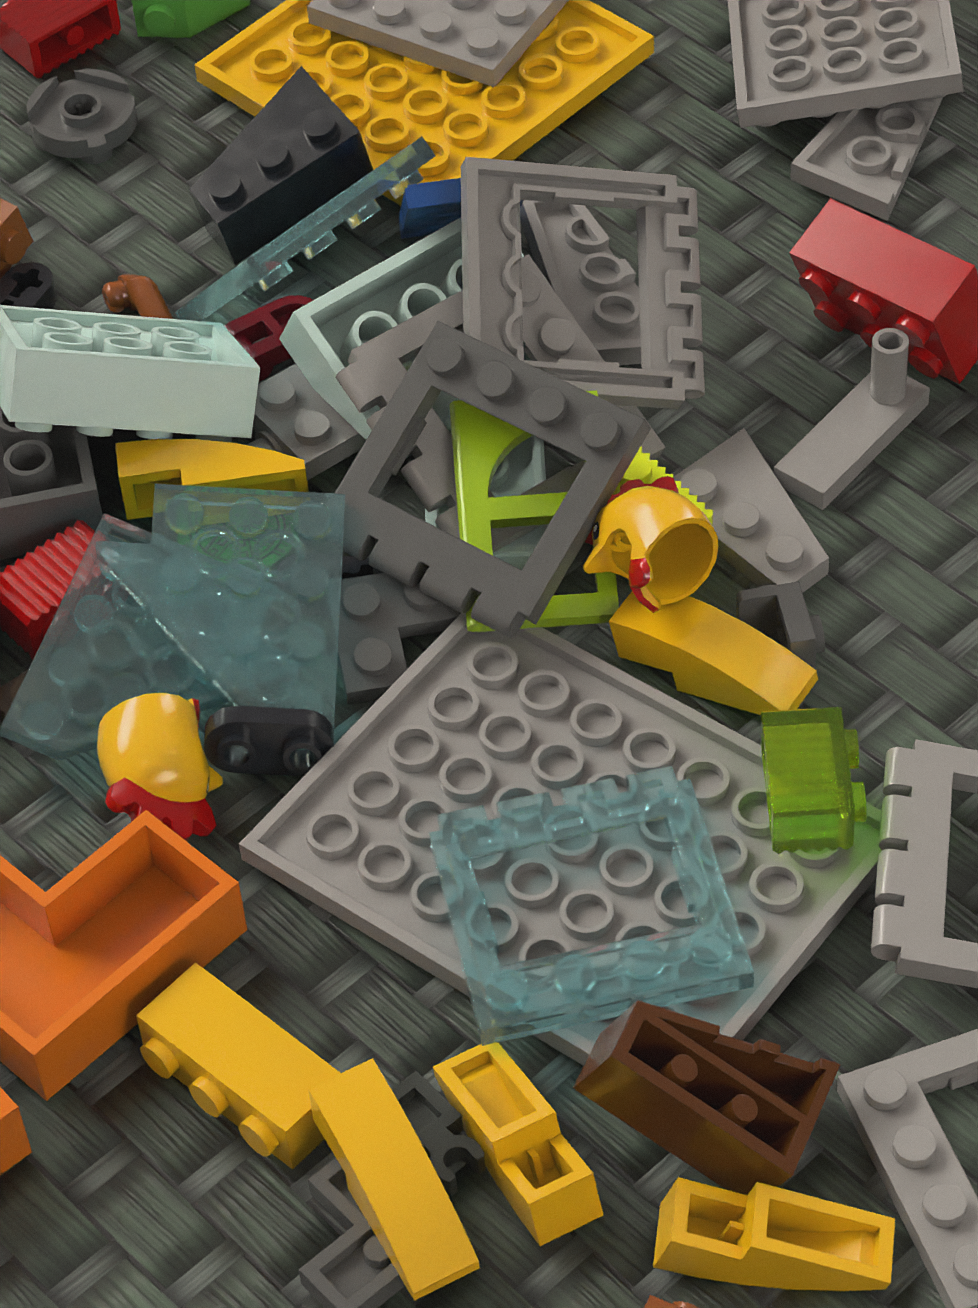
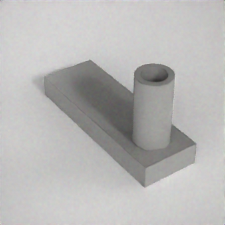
M884 328L874 334L872 338L871 372L774 466V474L786 491L824 510L929 404L930 387L907 376L909 338L903 331L896 328Z

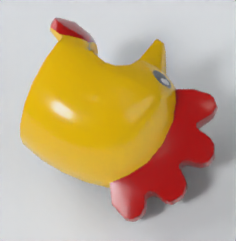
M669 476L660 477L652 484H644L640 479L629 480L621 485L620 492L612 495L607 505L597 514L594 527L585 540V543L593 545V549L586 559L583 569L588 574L612 572L629 579L630 588L637 600L651 612L655 613L661 610L660 605L681 601L694 593L705 582L717 559L718 536L707 516L690 500L679 494L674 478Z
M168 693L143 694L125 700L103 716L99 723L97 737V754L100 768L106 783L110 787L107 790L105 800L107 807L116 813L125 812L131 818V822L147 810L185 841L189 839L192 833L198 836H208L216 827L213 811L205 798L208 792L223 785V777L209 766L199 738L198 728L201 713L199 700L194 698L186 700L179 695Z

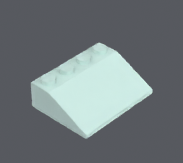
M461 218L292 313L279 338L312 388L366 440L372 431L366 421L380 408L376 405L360 413L337 381L336 375L343 368L350 365L347 359L351 350L463 290ZM524 351V360L531 361ZM416 357L403 363L407 371ZM441 391L432 408L448 431L451 432L449 404L460 399Z
M0 305V407L8 421L15 422L17 428L30 432H49L52 430V425L76 426L77 432L98 437L111 436L113 429L136 430V435L149 440L172 439L173 433L196 434V439L232 442V437L251 438L260 366L222 323Z

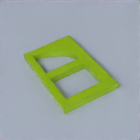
M597 390L587 391L598 397ZM455 400L449 404L459 536L461 540L493 556L491 528L547 525L552 520L568 492L488 498L490 485L498 466L515 447L533 435L462 400ZM612 572L595 573L597 592L553 595L537 624L535 625L525 619L520 629L609 623L610 618L619 608L616 574ZM473 604L466 613L467 630L470 632L495 631L472 619Z

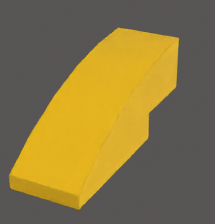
M152 439L115 443L118 476L127 520L187 512L189 527L192 529L311 512L303 459L254 446L200 439Z
M632 591L609 620L620 658L672 672L677 691L787 723L818 681L817 670L787 648L745 622L691 596H687L678 602L660 605L661 610L653 613L637 600Z
M495 1038L433 1066L435 1078L448 1102L462 1115L464 1131L468 1137L477 1141L483 1149L486 1168L539 1246H543L604 1215L593 1172L561 1134L554 1109Z
M372 1058L309 1088L313 1120L345 1172L349 1192L414 1301L479 1269V1260L451 1200L415 1130L374 1059Z
M678 1177L660 1203L653 1268L697 1278L747 1286L817 1291L886 1290L891 1284L895 1218L760 1182L754 1185L748 1195Z

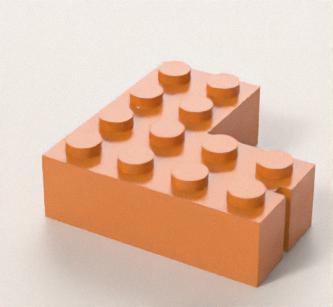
M147 810L46 892L0 855V1062L45 1101H48L138 1024L136 1015L195 962L201 967H205L248 930L239 882Z

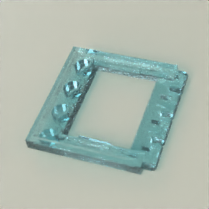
M420 137L245 259L176 310L174 315L179 320L203 321L257 282L263 291H266L294 271L287 262L302 251L306 258L310 260L338 240L331 230L345 220L351 229H354L381 210L375 199L389 190L394 199L404 193L407 185L418 184L424 178L418 171V168L434 158L435 154L424 138Z
M669 766L626 775L627 791L618 793L615 780L611 778L561 789L563 805L553 807L549 792L496 802L497 819L488 820L483 805L437 814L439 831L429 832L430 848L482 1046L618 1017L637 1000L658 1007H665L754 987V970L690 778L677 781L673 767ZM659 820L665 821L674 851H671V860L688 913L694 912L697 921L696 925L500 966L496 955L499 953L496 936L484 892H479L471 862L472 859Z

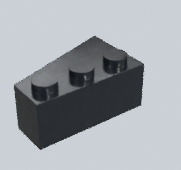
M301 66L190 187L189 191L207 232L236 265L375 173L360 131Z

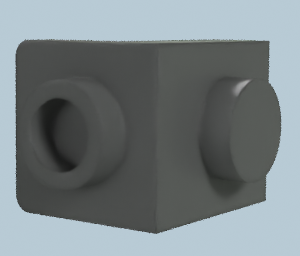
M799 581L779 585H764L754 589L742 590L736 594L737 619L768 637L776 636L777 642L815 669L816 653L825 652L824 630L818 614L809 616Z

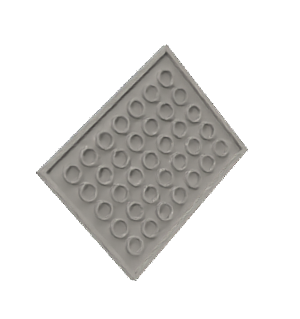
M461 613L335 743L334 747L239 843V848L243 861L584 1066L599 1034L637 1000L719 1025L720 1034L743 1041L876 879L878 854L882 851L879 848L881 810L542 627L519 629L512 638L497 631L470 632L467 630L466 613Z

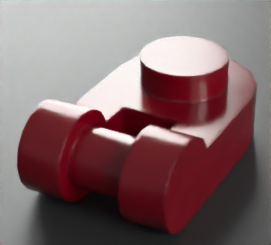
M289 295L224 325L260 366L259 382L268 377L275 365L292 358L279 338L292 313L310 303L313 299L302 295Z

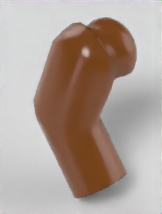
M123 274L118 276V281L108 282L102 288L103 299L109 311L118 313L129 307L131 311H138L142 317L173 319L157 284L149 277Z

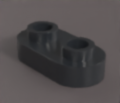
M229 706L213 713L207 720L204 728V752L207 759L216 768L230 773L305 776L334 747V729L332 724L324 715L309 709Z

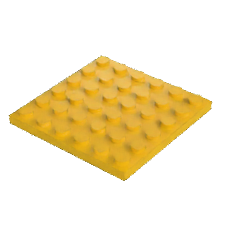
M286 0L194 65L197 82L253 116H256L302 66L360 131L375 173L363 181V183L401 206L404 190L407 188V185L461 178L460 167L466 157L515 160L654 53V36L590 0H569L497 85L492 87L310 24L307 6L312 0Z

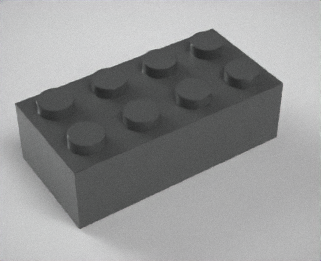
M0 407V560L23 556L27 552L33 553L37 545L44 546L47 539L53 540L57 532L64 533L66 527H73L76 520H83L104 540L107 539L87 435L77 432L76 426L52 425V430L49 432L21 430L15 426V422L8 421Z

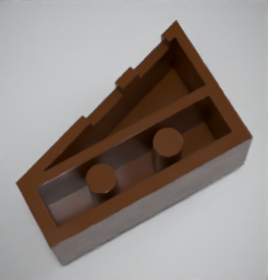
M639 1000L599 1034L573 1089L724 1189L748 1195L757 1182L778 1187L793 1176L840 1067L839 1063L823 1058L812 1063L780 1053L781 1045L759 1039L755 1044L732 1038L720 1034L719 1025Z

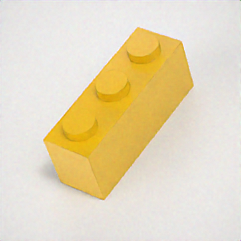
M196 962L136 1015L143 1042L140 1052L146 1063L161 1077L168 1079L173 1075L186 1085L193 1099L206 1113L213 1117L223 1114L238 1126L244 1140L258 1154L268 1157L272 1153L293 1170L324 1140L323 1135L313 1120L308 1089L341 1073Z

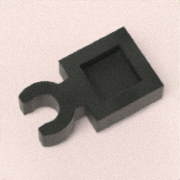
M417 1071L391 1089L423 1145L448 1196H453L458 1192L456 1176L447 1168L450 1164L459 1161L465 1162L479 1175L486 1170L484 1152L479 1143L468 1136L458 1135L463 1131L462 1115Z

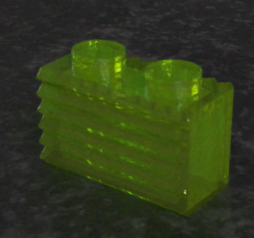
M842 707L761 712L760 745L772 851L778 854L785 850L794 853L799 849L808 852L813 848L820 852L826 847L832 851L839 847L848 850L854 845L855 823L866 822L867 817L864 782H852L849 770L859 768L857 730L844 728Z

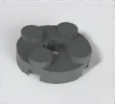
M82 69L74 71L76 79L67 80L59 84L58 78L55 76L40 84L29 97L26 106L33 145L40 151H47L66 158H81L88 164H99L107 161L112 156V149L124 143L136 128L138 118L134 96L130 94L129 86L124 79L116 74L98 69Z

